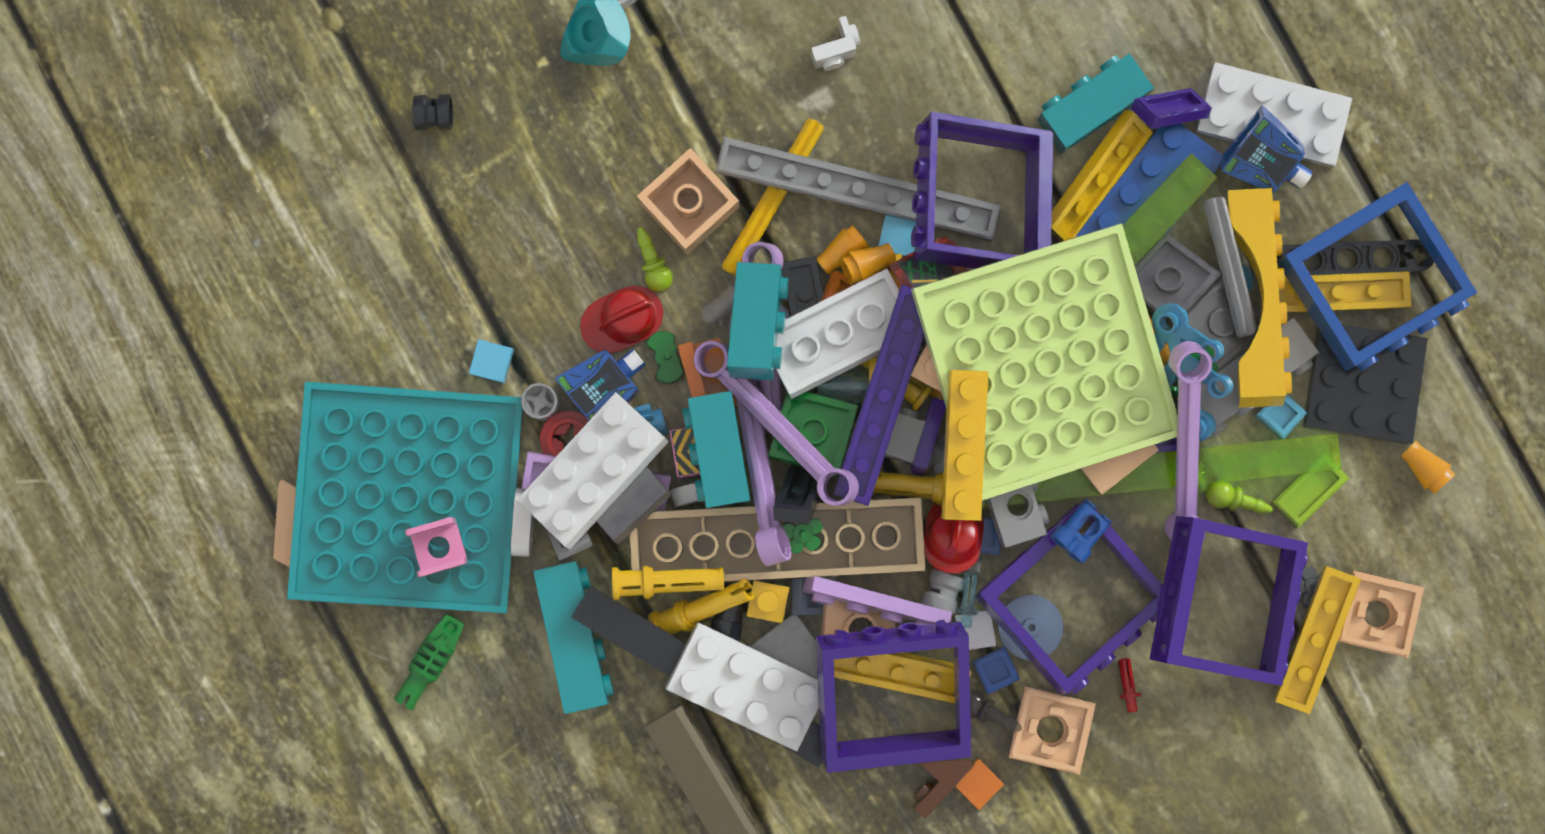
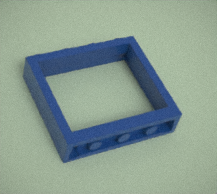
M1408 182L1277 260L1280 268H1284L1285 276L1345 371L1355 366L1360 371L1379 361L1375 354L1385 348L1390 353L1409 342L1406 337L1408 334L1418 330L1421 335L1440 324L1436 317L1446 311L1450 316L1470 306L1466 299L1477 293ZM1398 205L1454 294L1358 351L1303 262Z

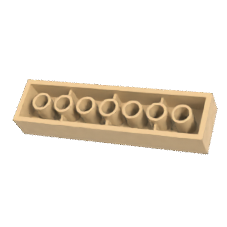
M921 498L870 500L869 506L854 501L844 506L818 503L812 518H818L823 525L822 531L814 534L820 539V546L816 550L810 551L804 544L801 553L791 552L790 560L771 566H766L762 562L757 551L755 535L759 531L755 506L653 512L630 533L632 570H642L643 566L653 567V571L723 567L724 581H739L744 578L747 580L925 571ZM780 521L781 526L788 523L787 521Z

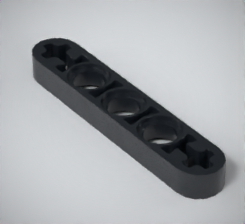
M1420 239L1334 243L1317 253L1320 265L1318 269L1314 271L1308 270L1310 275L1410 272V274H1416L1429 269L1434 264V261ZM1303 244L1282 245V256H1277V259L1282 258ZM1378 248L1385 249L1390 254L1391 262L1385 268L1377 266L1373 261V253ZM1416 248H1418L1420 254H1425V260L1420 261L1419 266L1415 259H1405L1400 262V255H1408L1414 252ZM1341 250H1349L1354 254L1355 265L1353 268L1344 269L1338 264L1337 256Z

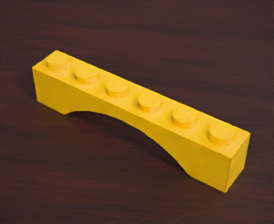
M1272 188L1228 190L1226 204L1236 244L1253 269L1261 297L1259 329L1249 349L1238 362L1236 372L1238 408L1283 406L1286 394L1292 393L1291 372H1284L1283 360L1289 359L1290 349L1289 338L1282 337L1281 324H1287L1286 302L1280 303L1279 290L1285 289L1284 268H1277V256H1282V235L1275 234L1274 222H1280L1279 200H1273Z

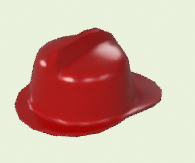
M633 285L614 291L587 307L582 315L580 324L582 338L590 348L599 353L607 350L609 354L625 350L648 339L657 332L662 324L664 313L661 301L654 292L642 286Z
M934 504L927 516L923 539L924 554L927 561L935 569L947 574H959L969 570L977 562L981 552L984 532L982 514L981 521L941 518L942 504Z

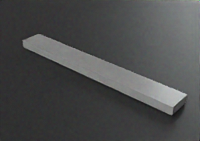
M723 137L715 170L717 174L883 215L916 221V213L912 211V200L917 191V184ZM936 189L935 228L991 241L993 240L1001 205Z

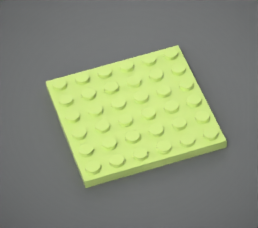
M1122 224L1107 227L911 289L946 409L949 369L988 371L982 500L1177 437V411Z

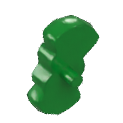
M657 331L648 338L646 345L656 353L655 361L659 367L655 379L661 383L673 384L682 378L685 371L680 365V358L676 355L675 335L668 331Z

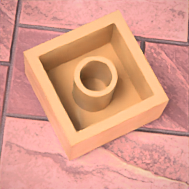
M691 148L637 195L639 204L686 255L693 251L740 208L739 200Z

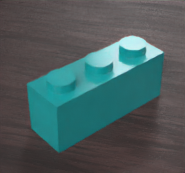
M1130 53L1122 59L1117 55L1113 56L1099 67L1102 71L1100 74L1092 79L1088 75L1082 77L1070 87L1073 92L1063 99L1058 94L1041 106L1043 112L1037 121L1044 130L1053 131V144L1061 155L1121 115L1124 110L1130 109L1135 98L1148 96L1152 92L1154 87Z
M737 262L727 360L730 378L774 380V369H781L782 347H777L778 334H784L786 313L780 312L781 299L787 300L789 278L783 277L781 265Z
M732 391L688 398L689 407L682 408L686 430L693 429L695 443L688 444L692 466L699 465L701 479L695 480L698 502L705 501L706 508L708 509L750 501Z

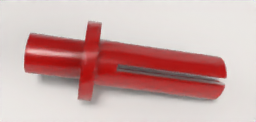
M1122 658L1118 660L1123 695H1119V699H1125L1127 713L1138 712L1136 697H1140L1141 693H1136L1131 659Z

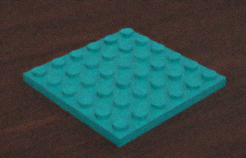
M305 381L287 599L507 613L512 558L513 511L517 488L523 411L522 397ZM448 517H454L468 564L425 577H418L417 572L420 571L412 539L410 536H406L405 530ZM440 536L434 537L428 544V551L435 558L446 556L450 549L449 542Z

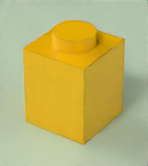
M754 580L752 586L754 600L749 602L747 616L783 623L789 587Z

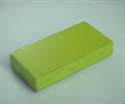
M1321 453L1271 503L1295 528H1299L1350 478L1325 453Z

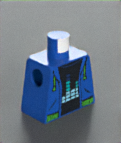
M1262 105L1223 153L1224 157L1220 161L1221 170L1226 174L1261 189L1272 188V193L1276 192L1285 180L1301 189L1307 184L1312 175L1310 169L1299 163L1305 155L1301 141Z
M634 349L630 350L617 362L607 350H604L562 373L555 379L590 421L615 392L628 404L632 401L639 390L630 378L644 368L646 364Z

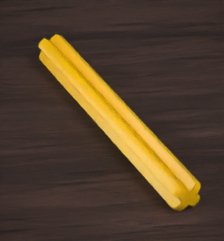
M807 119L788 153L808 157L821 136L824 126L814 119ZM770 186L767 187L722 264V269L725 272L736 277L737 262H742L743 253L749 245L759 242L788 191Z

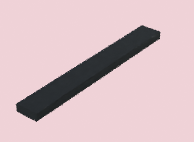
M591 585L571 615L576 621L669 677L686 646L685 642L618 601H613V598ZM812 721L798 751L786 746L784 747L818 768L823 761L821 758L820 725Z

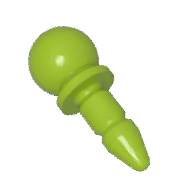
M639 227L637 229V240L639 247H641L643 258L646 261L641 265L642 270L646 271L645 283L654 292H664L673 282L672 272L664 265L665 258L657 257L658 255L655 246L652 244L651 236L643 227Z
M1224 480L1213 481L1206 489V499L1215 508L1228 507L1230 511H1235L1239 507L1248 511L1252 510L1255 513H1272L1273 508L1263 500L1254 499L1252 496L1242 494L1241 487L1233 488L1229 482Z

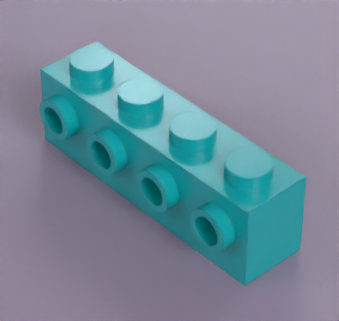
M579 561L534 570L533 573L564 714L609 704V696L614 695V688L610 673H603L601 660L607 659L603 639H596L593 630L571 617L585 595V589H588L591 585L587 567L580 568Z

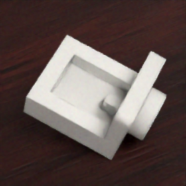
M846 16L840 17L838 20L841 39L811 48V59L815 69L823 67L825 71L833 70L845 64L844 60L855 57L856 45L861 44L856 25H849Z

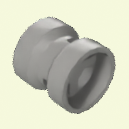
M535 383L525 389L521 399V404L526 414L538 421H547L560 410L561 402L559 395L547 384Z
M932 569L929 576L931 584L929 590L924 592L921 603L955 614L958 606L956 598L958 592L963 590L966 580Z

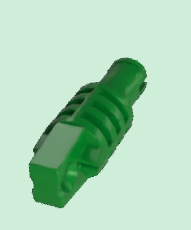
M446 613L430 633L426 635L408 664L410 673L397 695L393 698L396 702L402 705L407 695H410L405 703V707L410 710L415 709V705L427 685L437 681L455 652L456 644L464 628V622Z

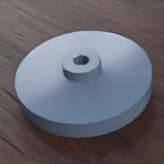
M1023 595L1011 600L1005 606L1047 655L1057 648L1063 635V621L1060 612L1053 603L1037 595ZM998 625V634L1003 646L1014 656L1029 660Z

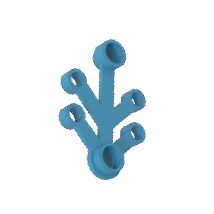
M1166 303L1155 310L1152 317V325L1155 330L1154 335L1159 353L1163 350L1166 343H1168L1171 353L1178 344L1185 340L1196 342L1206 352L1208 345L1214 347L1216 355L1215 357L1210 356L1212 363L1222 358L1224 354L1223 344L1217 339H1209L1188 324V315L1182 307L1174 303ZM1166 316L1171 318V320L1173 321L1172 328H1169L1166 325ZM1189 354L1182 360L1180 371L1190 372L1198 366L1200 361ZM1168 360L1164 370L1169 387L1171 388L1176 377L1179 384V377L1171 370ZM1212 369L1209 375L1202 381L1208 385L1209 394L1216 399L1224 398L1233 390L1231 378L1224 374L1219 375ZM1217 381H1220L1224 384V392H1221L1217 389ZM1201 407L1199 442L1210 437L1216 429L1214 417L1209 412L1201 410Z

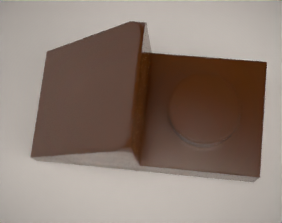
M968 758L919 763L935 778L932 784L929 781L924 782L913 795L916 801L912 806L924 819L974 766Z

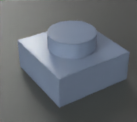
M792 578V615H822L823 604L812 601L813 595L802 592L805 578Z

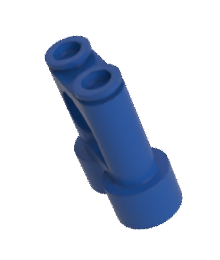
M1086 499L1065 525H1059L1050 536L1057 545L1063 548L1072 559L1080 564H1084L1092 554L1090 549L1112 523L1103 514L1099 515L1095 511L1097 509L1095 505ZM1091 516L1095 521L1082 536L1078 531Z

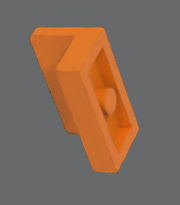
M714 338V339L707 340V341H716V342H720V343H721V339H720V338ZM707 341L696 344L688 342L677 345L692 398L729 391L719 379L703 376L694 365L696 349ZM720 347L711 348L706 353L704 359L706 369L712 373L718 372L725 361L724 353ZM732 394L734 407H737V399Z

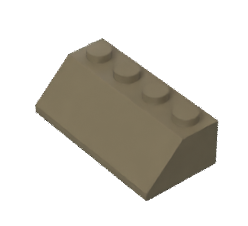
M684 702L645 726L648 733L643 735L648 747L653 754L660 752L666 762V765L662 767L666 777L673 786L677 783L680 785L685 794L681 798L684 807L691 817L697 814L704 825L700 829L701 834H758L757 823Z

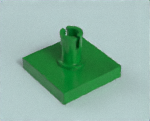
M787 392L781 413L834 468L842 469L859 406L809 392H804L791 399ZM774 437L768 454L769 459L803 467Z

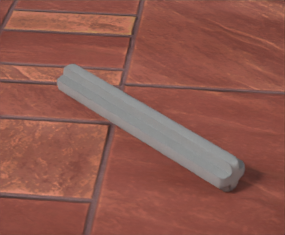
M1224 197L1211 198L1205 202L1204 206L1236 335L1239 338L1249 337L1256 334L1258 328L1226 200Z

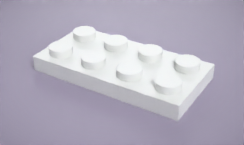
M1214 62L1204 95V100L1212 109L1209 118L1198 120L1195 133L1233 142L1262 105L1301 141L1305 151L1302 161L1333 168L1336 166L1352 98Z
M888 269L785 320L784 334H778L777 347H782L781 369H776L791 399L879 355L899 293V289Z
M615 392L517 500L556 539L570 550L669 441Z
M699 622L696 623L665 687L666 690L795 751H798L819 707L818 679Z

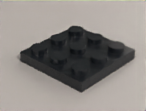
M1342 324L1358 351L1389 333L1388 331ZM1317 327L1315 347L1319 353L1312 360L1314 365L1311 367L1305 409L1307 414L1304 416L1303 428L1402 444H1413L1428 338L1407 335L1406 337L1409 340L1407 344L1392 353L1385 348L1375 354L1379 361L1360 371L1355 366L1345 371Z

